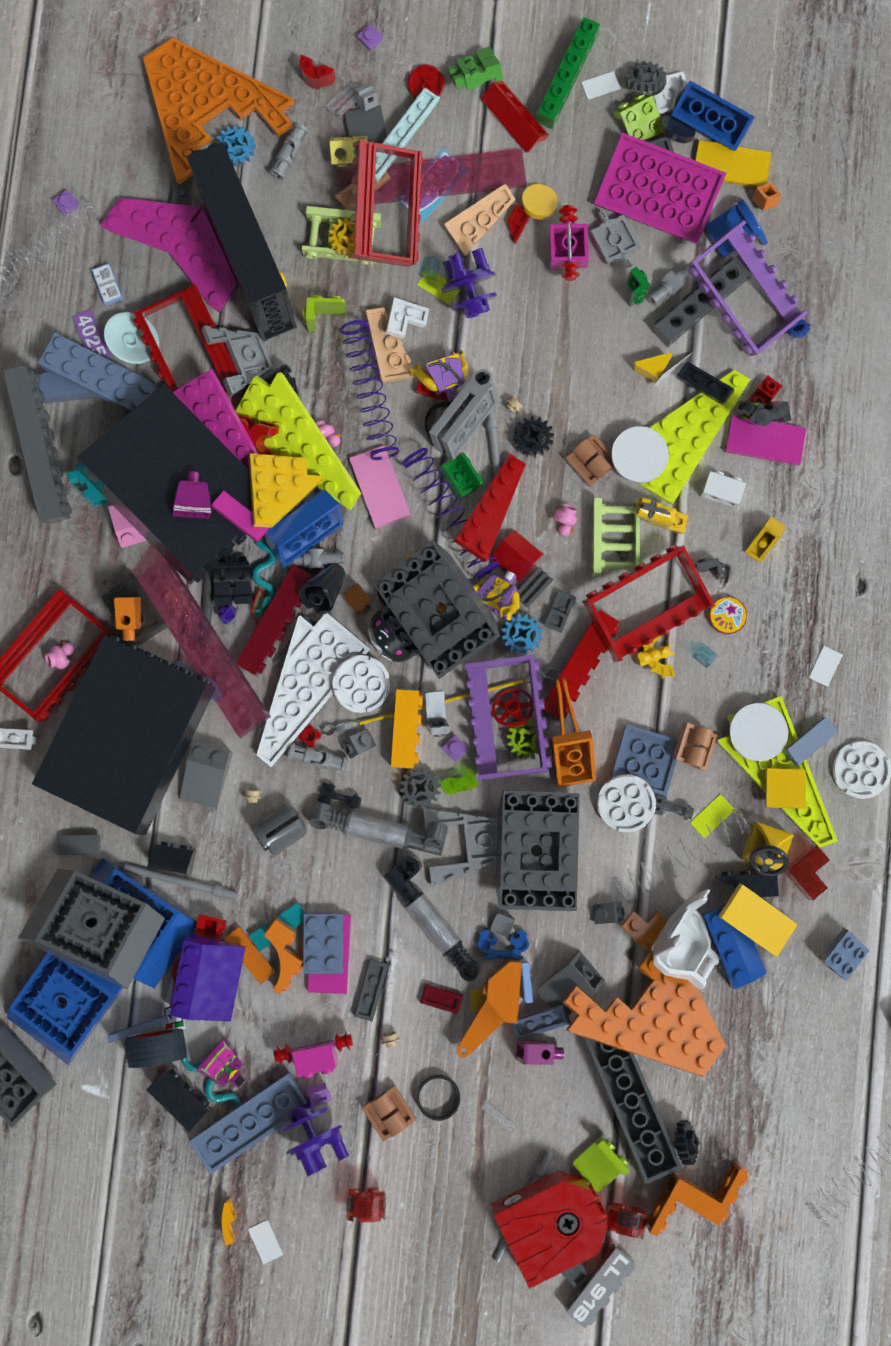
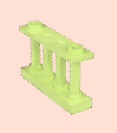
M307 206V220L312 222L309 246H302L303 256L309 259H317L318 257L357 261L366 265L377 263L344 258V253L337 255V249L332 250V244L329 243V239L327 248L316 247L319 223L327 222L330 224V230H333L332 224L338 225V219L343 222L346 216L350 220V216L355 211ZM373 213L372 247L374 229L381 228L382 218L379 213Z
M594 498L592 511V576H600L601 571L605 569L635 571L634 567L643 563V561H640V518L634 515V525H613L602 522V515H605V513L634 514V510L638 511L641 508L636 505L638 499L635 500L634 506H605V504H602V498ZM605 532H633L634 544L605 543V541H602V534H605ZM634 551V562H605V560H601V552Z

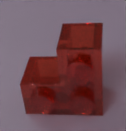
M812 845L789 864L785 873L808 900L814 901L828 889L816 872L828 863L830 859L818 845Z

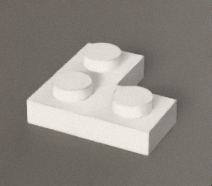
M394 297L385 334L403 339L408 323L424 328L427 323L429 308Z

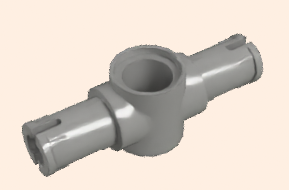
M684 266L679 271L669 272L660 281L659 288L648 297L651 304L655 306L666 296H675L685 286L686 279L691 276L688 272V267Z
M309 549L307 553H304V555H301L287 566H304L308 570L313 571L323 570L331 564H345V554L327 553L323 549Z

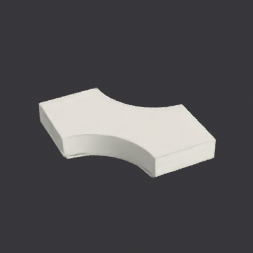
M684 71L666 75L664 89L659 94L653 96L660 116L673 113L675 100L687 87Z

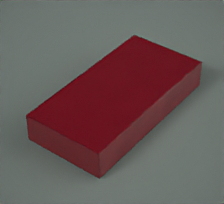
M425 984L420 1003L458 1015L463 995Z

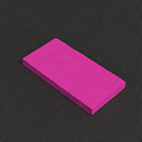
M737 415L731 416L726 453L798 466L801 464L806 434L805 427L770 422L766 426L750 425L738 419L739 416Z
M343 914V974H309L308 992L347 994L351 915Z

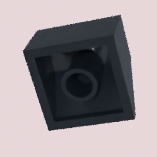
M161 841V845L155 844L147 868L192 874L196 851L191 850L192 846L180 844V848L172 847L173 843Z

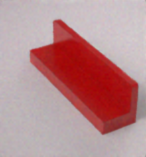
M503 80L493 82L481 97L485 105L526 153L530 152L537 142L545 141L549 136Z

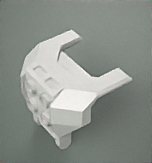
M709 889L687 899L667 920L666 925L651 946L653 964L664 975L688 980L700 990L704 989L709 974L720 961V957L711 949V940L704 918L696 911L698 907L706 903ZM706 959L708 962L706 963L704 969L699 975L697 973V970L699 969L703 960Z

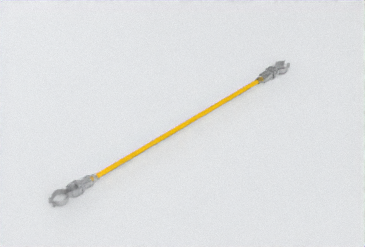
M537 671L538 679L541 678L542 682L545 681L547 677L549 679H555L550 678L549 676H545V673L547 672ZM530 675L521 680L490 687L488 691L521 683H530ZM470 693L445 699V703L470 697ZM425 704L418 706V710L425 708ZM394 713L363 721L338 723L336 725L338 731H335V733L343 734L360 725L394 717Z

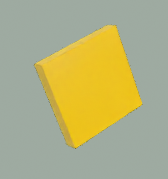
M766 768L765 807L805 809L806 770Z

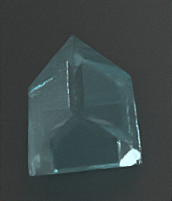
M434 256L424 257L419 275L436 281L442 262Z
M702 644L692 657L708 668L718 655L708 646Z

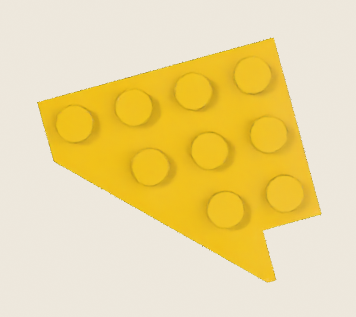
M262 454L249 455L253 527L273 528L322 482L323 476L307 475L306 458Z

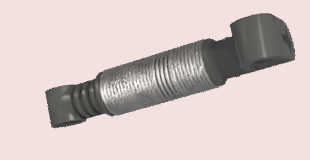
M316 803L313 807L309 821L313 828L320 830L327 829L329 826L330 829L335 827V830L340 828L344 835L354 838L358 837L375 843L380 841L382 845H390L404 850L411 848L439 856L442 855L448 831L447 825L442 822H430L426 833L414 830L408 825L390 822L378 817L374 818L361 813L349 811L342 814V811L337 813V810L332 812L333 809L324 803Z

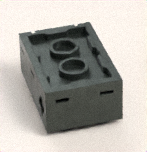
M132 576L128 579L129 581H124L110 590L109 594L105 593L101 597L114 618V598L141 597V628L135 629V640L130 641L131 644L139 646L168 626L139 580ZM129 617L126 619L128 624L130 623Z

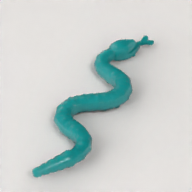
M260 539L258 543L255 542L256 546L267 552L270 556L266 562L257 565L252 572L255 584L269 591V595L262 601L261 609L256 610V613H259L261 616V611L267 609L273 600L275 588L270 583L261 579L260 573L274 565L277 558L269 545L263 543Z
M188 1056L181 1059L184 1068L189 1071H196L202 1063L190 1064L187 1060ZM210 1079L207 1080L205 1095L210 1101L219 1103L232 1100L235 1103L233 1109L241 1105L239 1097L234 1093L214 1094L212 1089L215 1083Z

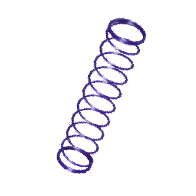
M354 320L342 325L339 329L340 333L343 335H354L365 331L367 328L368 332L363 337L345 339L343 344H351L361 339H367L371 341V346L366 351L350 352L346 357L352 358L368 352L372 353L375 359L370 364L353 366L349 371H358L372 366L378 369V373L373 378L356 380L353 382V385L364 384L371 380L381 382V388L377 391L357 395L356 398L362 399L374 394H380L385 397L384 402L380 405L360 409L359 412L364 413L377 408L388 410V415L383 419L365 422L363 426H371L379 422H387L392 426L388 432L369 436L366 440H374L382 436L395 438V442L391 446L370 451V458L372 460H382V457L373 456L380 452L397 450L387 457L392 458L400 451L399 448L392 447L397 441L396 437L388 434L394 426L391 422L385 420L389 416L390 410L382 407L387 398L384 394L379 393L383 387V382L375 379L380 369L377 366L371 365L377 357L376 354L369 351L373 346V341L366 338L370 331L369 324L365 320ZM350 325L365 326L356 331H342V329ZM351 339H357L355 341L345 342ZM362 352V353L357 354V355L348 356V355L353 354V353ZM364 366V367L359 368V369L351 370V369L356 368V367Z
M421 448L410 454L402 462L403 467H405L404 469H407L421 460L432 459L430 466L412 481L434 471H440V475L430 486L422 490L420 494L434 486L448 484L446 490L433 502L429 503L428 506L449 496L456 497L454 502L436 518L450 511L463 508L462 514L443 530L445 531L468 520L457 522L464 514L465 508L456 507L450 509L456 502L457 495L443 496L450 484L448 482L435 484L440 478L442 471L439 469L428 471L433 465L434 458H423L428 453L427 448ZM423 452L420 456H418V457L415 458L414 460L408 462L411 458H413V457L416 456L417 454ZM464 550L459 554V556L465 554L468 551ZM496 557L488 558H494L495 561L478 571L473 576L474 580L486 576L499 566L500 563L496 561ZM477 558L474 562L468 565L467 568H470L482 561H478L479 559Z

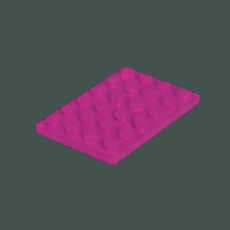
M622 132L594 205L698 245L726 172Z

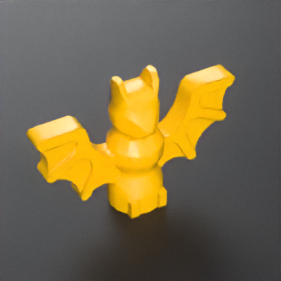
M661 636L653 639L652 643L643 645L644 651L635 654L638 666L649 665L650 674L656 673L661 676V679L675 677L672 665H663L658 662L661 658L665 659L675 655L670 650L672 645L662 646L659 649L653 648L654 643L660 640Z

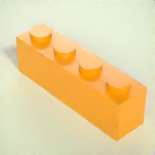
M396 689L391 767L414 768V764H418L419 753L415 752L416 745L420 744V733H417V726H421L422 715L418 714V706H422L423 695H419L417 690Z

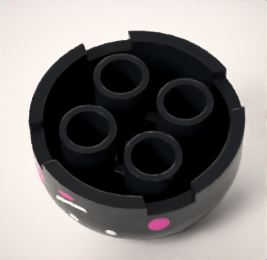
M386 605L371 618L368 628L369 637L375 650L384 658L392 662L408 661L420 653V651L406 631L396 635L395 632L403 627L389 606Z

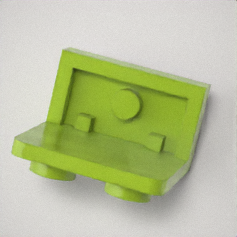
M638 94L633 97V101L629 103L623 102L617 106L618 109L612 111L616 119H622L626 132L630 136L647 141L662 133L659 128L661 117L653 95Z
M314 295L307 297V306L303 307L304 325H307L308 332H316L317 314L346 315L345 299L339 296L323 298L322 296Z
M601 1136L573 1161L574 1167L589 1184L592 1183L596 1192H601L620 1173L625 1176L630 1171L627 1167L628 1161L622 1154L618 1156L613 1151L615 1146L609 1139L604 1140Z

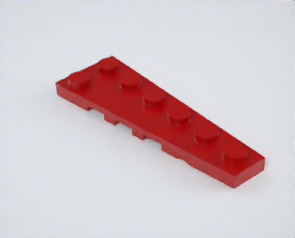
M512 454L507 457L453 541L484 563L490 556L526 465Z

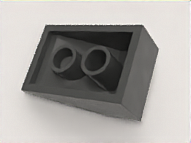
M192 742L179 799L217 809L233 753Z

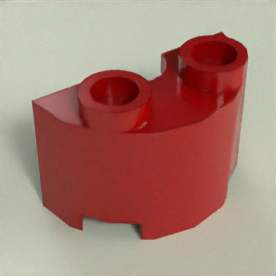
M301 54L299 63L301 75L306 85L319 90L321 87L331 86L336 78L333 68L324 64L316 67L313 65V59Z
M198 914L196 936L224 941V939H221V934L225 932L227 920Z

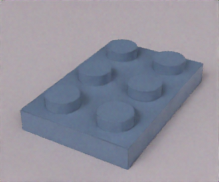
M304 914L303 974H343V914Z

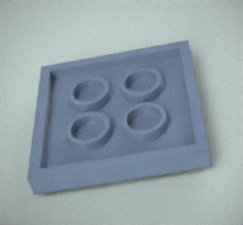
M626 724L611 778L622 774L635 775L645 780L655 794L667 796L676 765V760L672 759L678 739Z

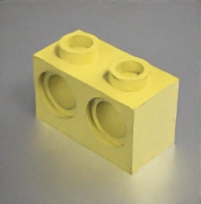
M367 136L330 138L331 164H336V167H345L347 163H352L353 158L357 156L354 154L355 148L352 147L353 143L359 139L368 141ZM342 148L346 154L343 157H339L335 154L336 149Z

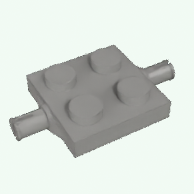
M605 210L599 212L598 216L602 224L591 230L590 234L606 264L609 265L615 261L622 260L626 269L633 267L634 264L629 256L640 250L641 246L626 217L622 215L616 219H609Z

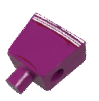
M188 472L187 481H179L172 516L210 519L211 504L208 484L206 482H199L198 472Z

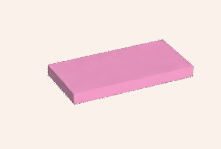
M385 445L378 447L376 449L385 448ZM370 451L349 458L375 529L411 516L391 461L387 458L389 457L387 451L373 456L382 457V460H372L370 458Z

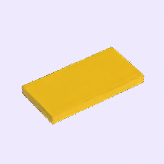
M699 140L695 161L726 172L723 183L757 188L767 184L772 152L738 147L734 151L721 143Z
M740 883L718 916L776 957H778L798 925Z

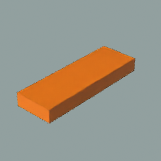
M240 926L224 939L229 943L246 946L243 964L260 985L276 973L275 969L263 954L259 952Z

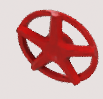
M517 688L501 692L492 704L494 719L499 725L505 727L523 726L534 712L531 695ZM513 691L511 699L507 702L498 700L505 693ZM518 692L525 694L530 701L519 703ZM495 705L505 709L500 718L495 713ZM531 706L528 715L523 719L520 710ZM511 715L518 721L516 723L503 722Z

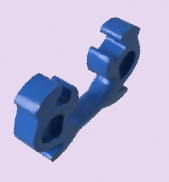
M483 930L480 932L478 947L481 951L489 954L483 956L487 960L496 958L521 960L523 956L518 954L529 948L527 933L523 930H517L516 932L520 937L516 939L511 935L510 943L514 945L512 950H495L492 946L497 942L496 935L493 938H489L487 935L490 933V930Z

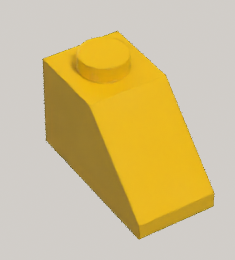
M771 516L745 553L761 563L782 536L786 526Z

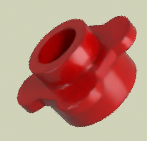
M306 725L305 730L298 735L300 741L307 743L308 747H314L316 740L321 738V733L315 731L312 725Z

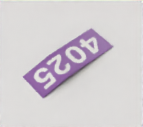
M89 309L72 316L85 348L104 358L111 357L92 310Z

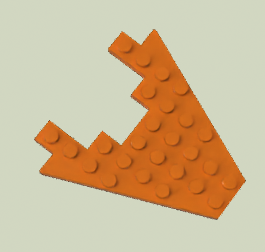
M173 37L143 57L178 185L193 175L186 156L211 142L210 136L202 126L226 109L230 108L240 121L256 111L277 137L292 128V122L283 112L295 104L293 98Z
M659 910L655 911L646 923L637 913L632 911L620 927L648 952L637 968L651 982L631 1009L616 997L605 1011L577 986L573 987L563 1000V1003L577 1016L566 1030L570 1033L704 1077L726 1045L698 988L688 980L664 975L653 964L651 946L666 925Z

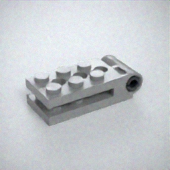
M481 369L476 371L460 393L454 396L450 406L443 410L439 420L434 422L430 428L429 434L435 449L441 453L445 449L447 456L452 460L456 458L498 403L493 379L488 370Z

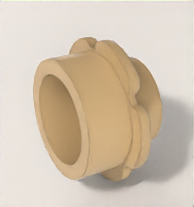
M513 396L509 400L506 399L508 402L506 406L513 413L516 411L521 412L520 409L523 405Z
M245 790V795L242 797L246 798V802L257 803L258 799H261L262 796H260L259 790Z
M397 1032L382 1035L383 1042L381 1044L386 1045L387 1048L398 1045L397 1042L400 1038Z

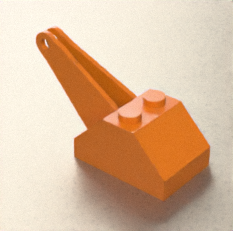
M562 678L564 695L574 733L565 735L561 687L559 679H555L560 736L551 737L550 745L558 788L596 781L591 731L579 732L566 678Z
M508 959L487 977V982H483L482 994L486 995V999L457 1046L456 1051L459 1057H468L503 1022L517 1023L522 967L520 960ZM465 1048L466 1052L462 1053L460 1050Z

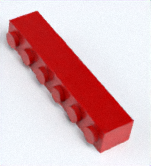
M599 610L598 613L610 636L615 637L620 629L617 626L620 621ZM593 621L558 678L562 693L564 719L569 714L564 695L562 678H566L570 699L575 703L581 694L578 692L580 686H585L590 679L589 671L591 668L595 670L600 662L597 659L601 652L605 654L608 649ZM555 683L544 701L545 709H542V711L559 721L558 697Z

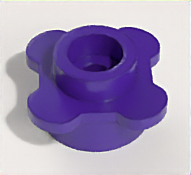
M224 605L220 609L218 617L224 624H228L235 618L237 609H233L232 605Z

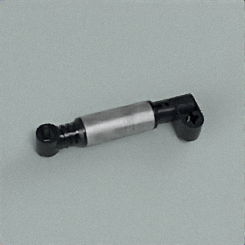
M409 856L403 859L387 872L383 878L403 901L404 908L414 921L417 922L430 941L433 942L432 944L435 945L437 950L440 951L443 957L451 958V963H455L454 966H458L456 969L459 971L461 978L465 981L475 980L481 970L479 963L472 957H468L470 954H466L467 950L462 949L461 938L444 920L445 918L442 917L440 912L435 909L429 898L422 891H419L410 880L421 871V860L416 856ZM414 862V869L407 871L410 875L408 878L399 866L402 865L405 869L409 866V863ZM469 965L474 967L475 974L468 975L465 967Z

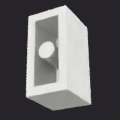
M710 471L706 477L700 497L737 508L746 483L742 482V479L738 477L729 478L720 471Z

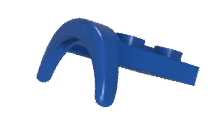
M741 197L735 200L736 205L705 225L706 231L713 242H715L734 225L745 221L746 224L742 227L747 235L753 234L755 237L758 236L763 245L768 244L766 235L759 222ZM727 239L717 247L723 258L735 252Z

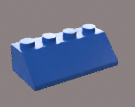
M689 81L671 114L673 117L734 151L737 150L756 118L692 81Z
M323 490L305 504L300 505L297 510L286 515L273 528H269L265 533L267 544L283 568L343 526L340 505L326 490Z
M723 905L701 915L704 918L716 954L720 957V963L730 988L737 989L754 982L767 974L754 941L718 917L725 906Z

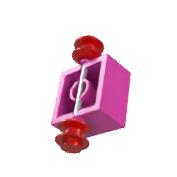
M564 205L559 209V213L563 215L559 218V221L564 224L550 225L549 228L550 269L565 270L561 277L565 278L566 281L576 280L580 276V273L576 272V270L587 268L589 262L588 224H572L578 220V217L574 215L577 212V208L573 205Z
M345 1031L343 1036L336 1033L335 1041L330 1040L291 1049L288 1044H285V1047L282 1049L277 1045L276 1050H273L275 1062H279L282 1065L284 1060L290 1063L293 1056L296 1076H302V1079L313 1077L316 1072L320 1071L322 1074L332 1073L338 1065L335 1046L339 1052H342V1049L345 1047L350 1051V1046H353L352 1035Z

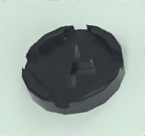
M665 115L659 125L661 132L669 139L671 137L675 138L677 143H689L696 134L695 128L672 115Z

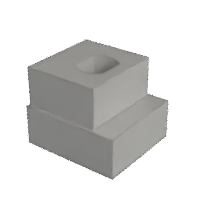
M367 83L355 89L357 107L367 111L378 106L377 92L373 90L372 85Z

